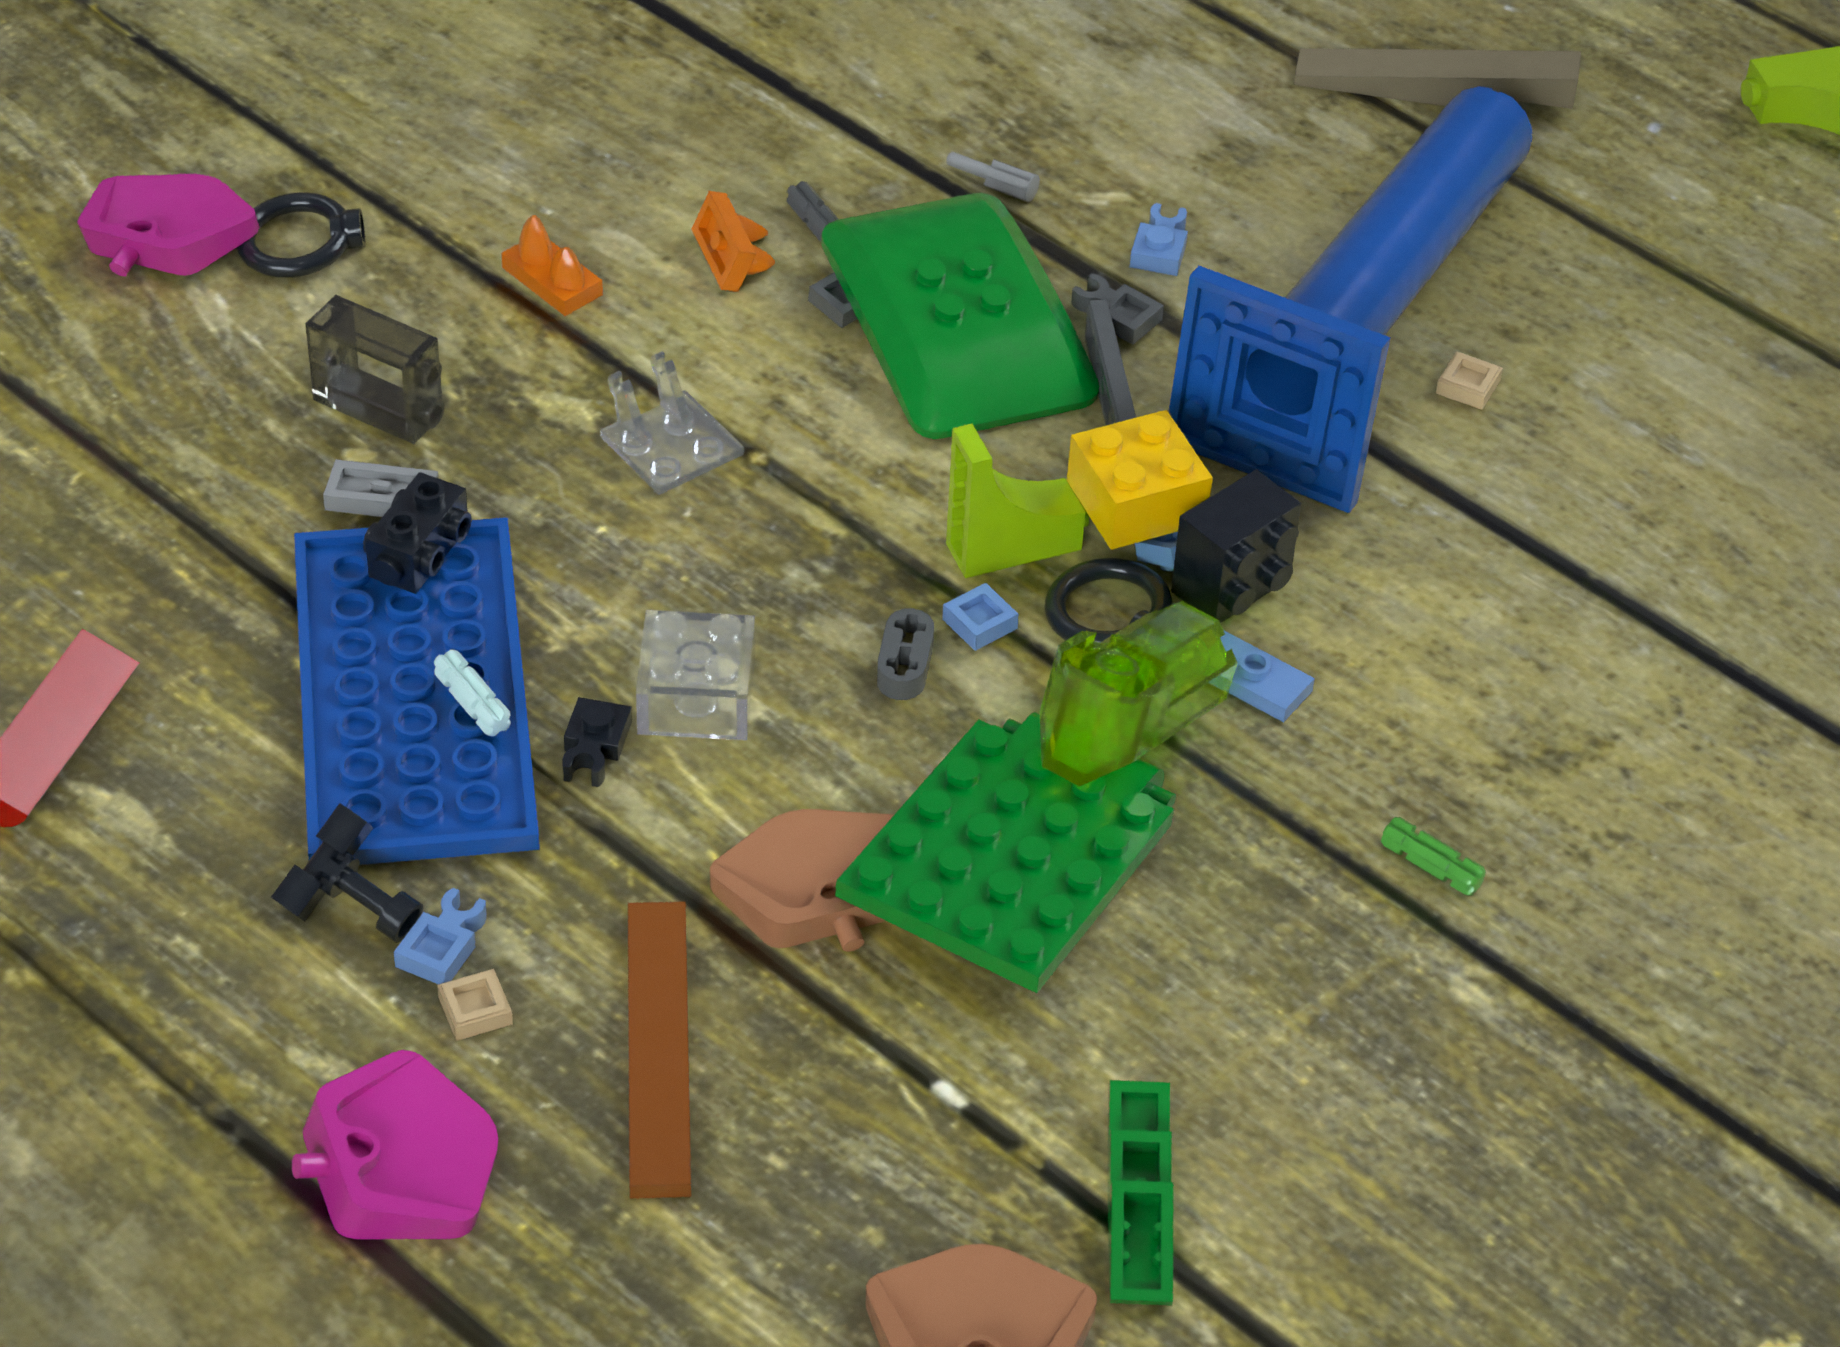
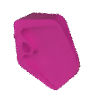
M201 174L133 175L106 178L98 184L77 222L89 250L96 255L112 258L113 260L109 264L110 269L115 274L123 277L128 274L134 264L182 276L195 274L252 238L259 230L255 210L224 182Z
M400 1050L334 1079L319 1088L303 1127V1139L308 1153H299L293 1156L292 1173L295 1178H317L333 1227L338 1234L345 1238H460L470 1233L476 1224L497 1154V1128L490 1115L476 1101L458 1088L423 1056L413 1051Z

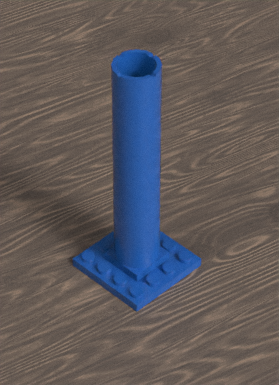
M1478 86L1465 89L1451 99L1285 297L1200 265L1191 273L1169 414L1196 454L1247 474L1257 469L1280 487L1347 513L1352 511L1358 503L1391 338L1386 336V333L1526 159L1530 150L1532 126L1526 112L1514 98L1503 92L1493 91L1492 88Z

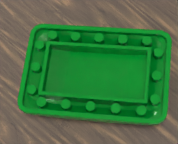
M973 193L838 219L824 227L821 235L822 249L910 426L916 433L926 438L943 439L952 437V428L973 424L976 431L1083 409L1096 401L1100 385L1079 336L1034 251L1009 211L996 197L985 193Z

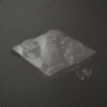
M663 351L651 356V367L657 379L660 406L640 414L630 380L622 382V373L617 371L608 377V385L614 396L617 422L600 430L601 438L658 495L744 455V446L686 390L682 391L673 360L665 362Z

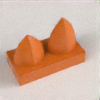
M709 191L691 230L720 289L739 292L746 275L764 272L775 264V260L771 255L752 244V242L767 236L768 231L753 220L737 214L726 193Z
M532 215L524 223L519 243L501 253L502 268L564 316L571 314L603 295V280L583 266L569 247L560 248L549 239L541 220L536 215Z

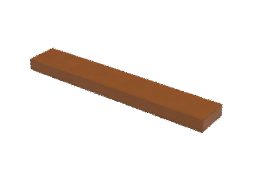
M686 902L628 903L630 1199L691 1197Z

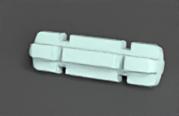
M450 649L444 655H438L434 660V665L436 666L434 670L435 675L443 685L450 687L448 689L465 711L473 719H477L476 724L482 731L489 736H495L500 731H506L511 725L509 720L510 711L501 700L495 698L496 694L472 667L467 666L469 663L460 652Z

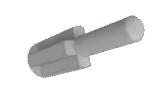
M955 152L948 154L946 159L949 166L986 179L984 182L985 187L1026 202L1033 200L1039 188V175L998 160H993L992 164L988 165Z

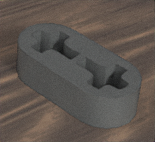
M904 608L891 614L886 622L878 657L877 687L888 698L895 700L912 699L922 693L925 687L933 651L934 621L924 611ZM906 633H914L912 643L903 642ZM899 664L908 666L905 675H897Z

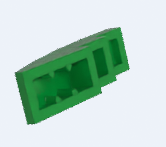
M1110 1080L1108 1087L1109 1302L1116 1304L1172 1306L1174 1182H1172L1170 1082Z

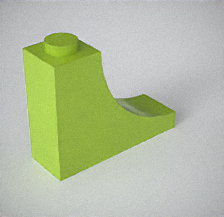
M1840 46L1750 59L1746 79L1741 83V98L1744 105L1750 108L1760 124H1802L1840 135Z
M973 424L952 428L946 545L965 579L1082 550L1084 527L1089 525V515L1076 497L1066 478L1027 481L1006 476L993 469L992 457Z

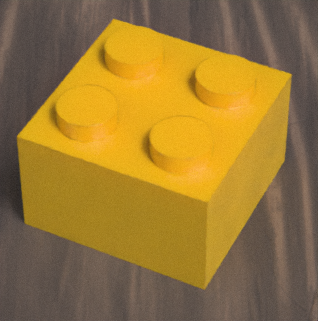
M1167 410L1071 435L1067 482L1111 550L1178 532L1180 515L1210 498L1213 477Z

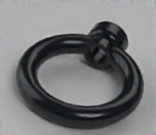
M297 192L279 195L253 208L256 213L259 230L270 220L284 214L293 212L316 213L326 217L330 222L331 237L326 244L316 251L303 256L279 258L260 251L255 243L257 235L255 234L236 248L241 259L250 268L259 273L279 278L309 275L330 266L342 256L347 248L365 247L366 237L361 208L345 210L335 200L316 193Z
M1100 558L1079 563L1058 576L1046 595L1045 614L1051 628L1068 643L1085 650L1120 652L1137 647L1139 651L1148 657L1157 659L1171 648L1177 635V625L1170 619L1173 602L1166 582L1152 569L1138 562L1120 558ZM1102 579H1117L1131 582L1145 590L1151 599V609L1149 612L1147 610L1139 611L1131 619L1128 628L1101 631L1076 623L1066 611V601L1075 589L1086 583Z

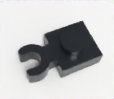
M578 697L564 734V751L566 753L562 759V769L565 782H571L573 773L580 768L591 769L593 787H599L604 782L605 759L619 760L632 723V706Z

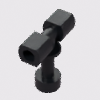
M339 803L317 833L316 837L322 841V844L306 866L301 869L294 865L271 896L273 900L305 922L325 893L334 898L345 892L379 916L376 929L396 943L404 939L422 915L424 908L422 903L406 892L401 891L394 897H391L357 873L360 861L353 855L372 831L373 827L341 803Z

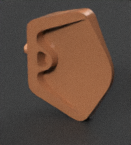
M801 809L775 816L713 861L710 866V889L750 930L771 947L788 948L837 934L843 951L851 952L857 950L864 945V939L859 928L885 922V920L836 897V880L894 815Z
M970 1244L951 1248L874 1275L866 1285L865 1302L866 1310L880 1347H1082L1094 1322L1097 1296L1095 1291L1087 1284L1014 1251L994 1245Z

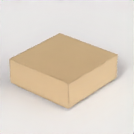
M1456 351L1438 380L1436 394L1483 410L1501 381L1503 367Z
M494 969L437 985L438 998L456 1041L513 1025L512 1010Z

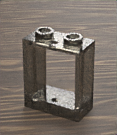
M338 295L332 297L305 323L314 401L412 444H415L429 429L439 424L444 414L445 404L442 400V365L439 362L438 338ZM357 352L401 370L403 388L360 370Z

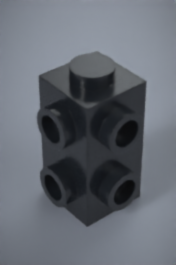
M419 472L406 489L399 490L389 510L378 523H372L365 534L363 550L367 555L369 577L385 585L395 586L416 594L430 576L434 577L440 571L445 556L456 542L461 543L466 538L470 530L472 517L467 508L466 488Z

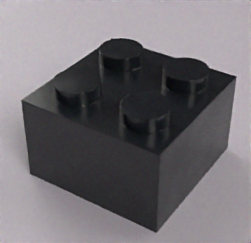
M1256 469L1180 515L1171 592L1213 626H1217L1233 615L1244 613L1252 603L1269 592L1282 589L1293 574L1292 565L1296 540L1299 535L1298 525L1302 503Z

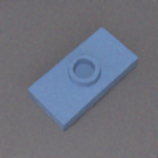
M1224 630L1194 660L1193 666L1194 675L1283 723L1311 694L1315 679Z

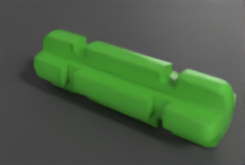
M1394 817L1387 824L1381 839L1384 847L1398 855H1402L1404 851L1407 853L1406 860L1443 882H1446L1447 879L1452 880L1450 886L1466 896H1472L1482 885L1486 873L1482 865L1468 857L1462 861L1459 859L1461 856L1460 852L1423 830L1419 834L1415 833L1417 827L1401 817Z

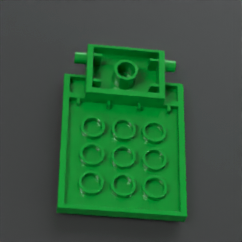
M1037 712L1031 713L1022 724L1009 718L1003 725V728L978 719L836 880L835 896L1037 994L1171 827L1174 808L1172 807L1176 800V794L1162 788L1164 770Z

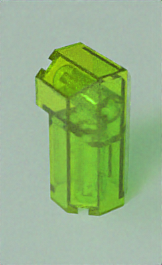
M1180 601L1160 611L1156 610L1144 615L1102 642H1094L1097 632L1081 631L1059 644L1040 708L1042 766L1080 787L1135 762L1225 701L1238 662L1232 649L1226 652L1220 637L1225 635L1219 620Z

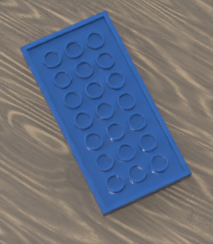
M508 517L472 520L466 538L461 543L456 542L445 556L440 571L434 577L430 576L416 594L395 586L385 585L369 577L367 555L363 550V540L368 528L294 533L309 860L322 844V841L316 837L317 833L339 803L353 811L373 827L372 831L353 855L359 859V865L540 850ZM450 649L460 652L469 663L467 666L472 667L496 694L495 698L501 700L510 711L509 720L511 725L506 731H500L495 736H489L482 731L476 724L477 719H473L449 692L448 689L450 687L443 685L435 675L434 670L436 666L434 665V660L438 655H444Z

